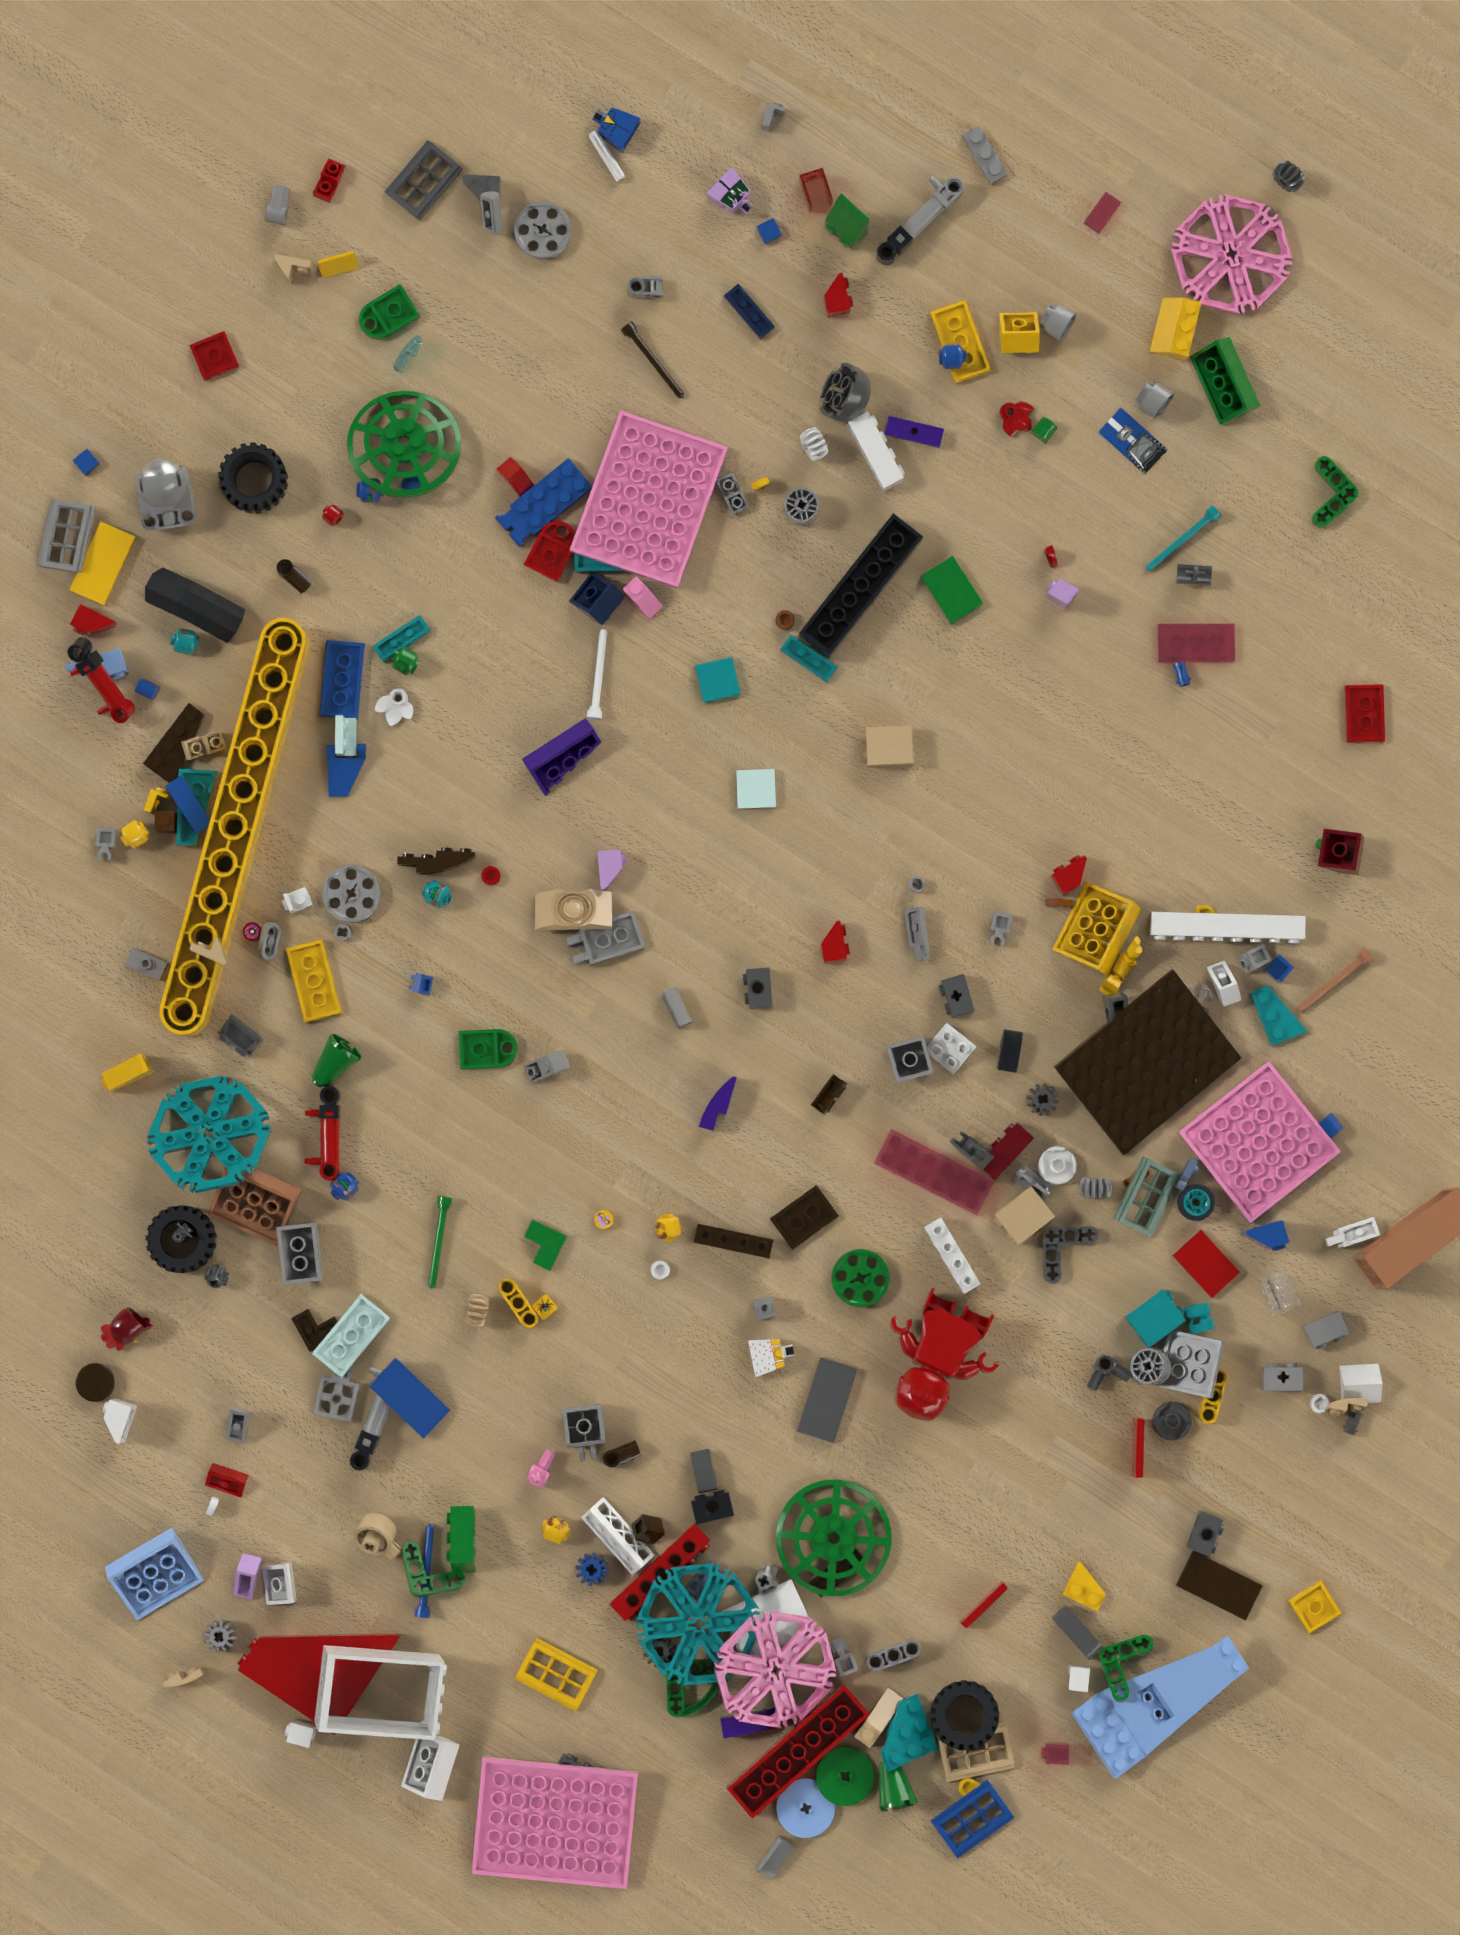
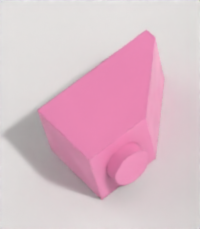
M637 576L622 589L623 594L649 620L663 607Z

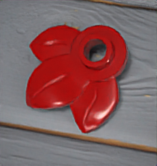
M1020 401L1016 404L1009 402L1001 406L999 413L1003 419L1002 427L1006 434L1012 437L1016 430H1032V422L1028 416L1034 410L1032 405ZM1008 409L1012 410L1011 415L1007 414Z

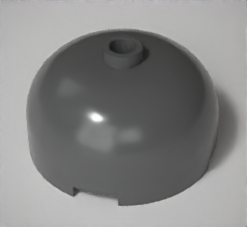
M842 363L841 368L836 372L832 371L826 379L820 398H824L820 408L821 413L839 422H847L858 417L867 406L871 393L870 381L865 372L849 363ZM833 385L837 388H840L841 390H843L842 394L833 389H829L830 386ZM830 405L833 406L834 408L840 410V411L837 412V411L833 410V409L830 407Z

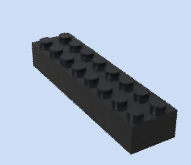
M893 513L799 632V637L830 659L922 542L923 536Z

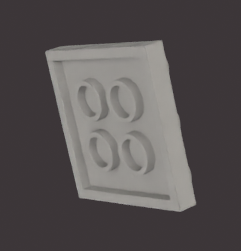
M1171 1331L1167 1334L1163 1352L1170 1359L1171 1373L1164 1383L1156 1386L1212 1399L1225 1342L1179 1331Z

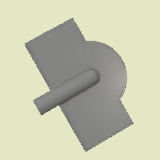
M766 1563L764 1569L757 1572L755 1584L758 1594L770 1589L772 1586L777 1587L779 1581L774 1578L778 1567Z

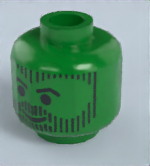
M402 647L400 651L396 649L391 657V660H393L392 667L404 675L413 674L420 663L418 654L407 647Z

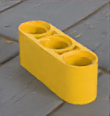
M512 1279L502 1280L499 1284V1291L521 1324L527 1328L536 1326L539 1317L516 1282ZM505 1282H511L513 1285V1290L510 1293L503 1291V1284ZM516 1298H522L524 1301V1305L520 1309L514 1307L513 1302ZM526 1314L534 1315L535 1321L533 1324L528 1325L525 1323L524 1317Z
M1222 1369L1218 1371L1222 1374V1380L1216 1383L1214 1389L1217 1393V1399L1213 1402L1207 1397H1202L1198 1417L1206 1424L1214 1423L1218 1417L1227 1381V1374ZM1207 1409H1210L1213 1413L1210 1420L1203 1418V1412Z

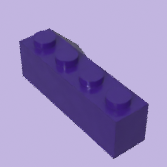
M585 718L522 758V761L546 796L550 792L549 789L554 784L558 785L562 781V777L569 770L572 771L580 759H585L601 743V740Z

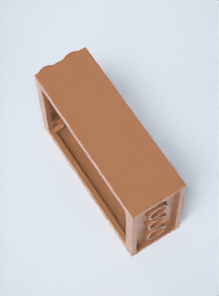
M1458 1187L1443 1189L1352 1257L1375 1288L1388 1289L1460 1235V1189Z

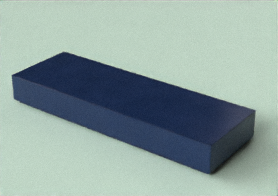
M739 284L724 295V298L760 340L775 328Z

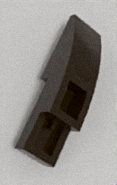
M442 847L441 851L436 850V858H433V855L421 854V857H414V854L403 853L402 857H397L398 866L416 867L417 874H435L463 866L475 859L476 854L471 852L472 849L460 848L459 852L452 851V848Z

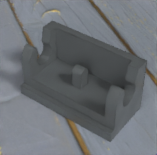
M960 1132L962 1140L958 1142L952 1138L950 1143L982 1171L994 1156L971 1136Z

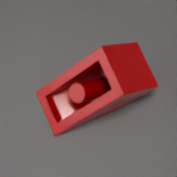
M80 604L70 625L74 627V632L83 636L84 633L93 635L114 628L117 623Z

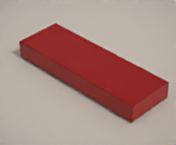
M1001 1581L960 1623L965 1628H968L1007 1590V1586Z

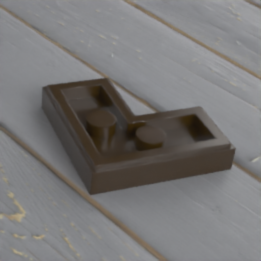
M309 1309L291 1318L309 1352L317 1348L338 1322L334 1316L317 1325Z

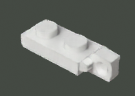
M1371 1217L1338 1228L1333 1231L1334 1236L1324 1240L1326 1246L1337 1244L1338 1248L1379 1236L1380 1232L1375 1218Z

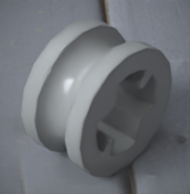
M339 924L335 927L334 936L338 940L346 941L351 937L352 930L348 925ZM340 927L342 929L347 928L346 937L338 936V932H340L338 929Z

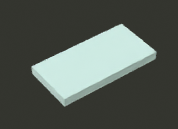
M360 1294L312 1352V1355L342 1378L390 1320V1317Z

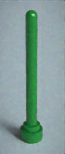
M437 1196V1204L440 1209L428 1282L429 1288H435L446 1214L447 1209L452 1206L453 1198Z

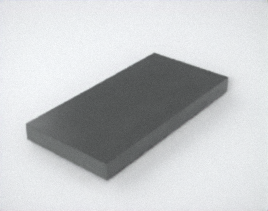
M820 1358L797 1429L798 1432L834 1443L858 1369Z

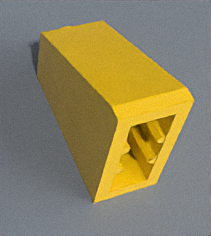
M140 1053L101 1073L103 1076L101 1082L105 1089L108 1088L112 1092L154 1073L147 1056Z

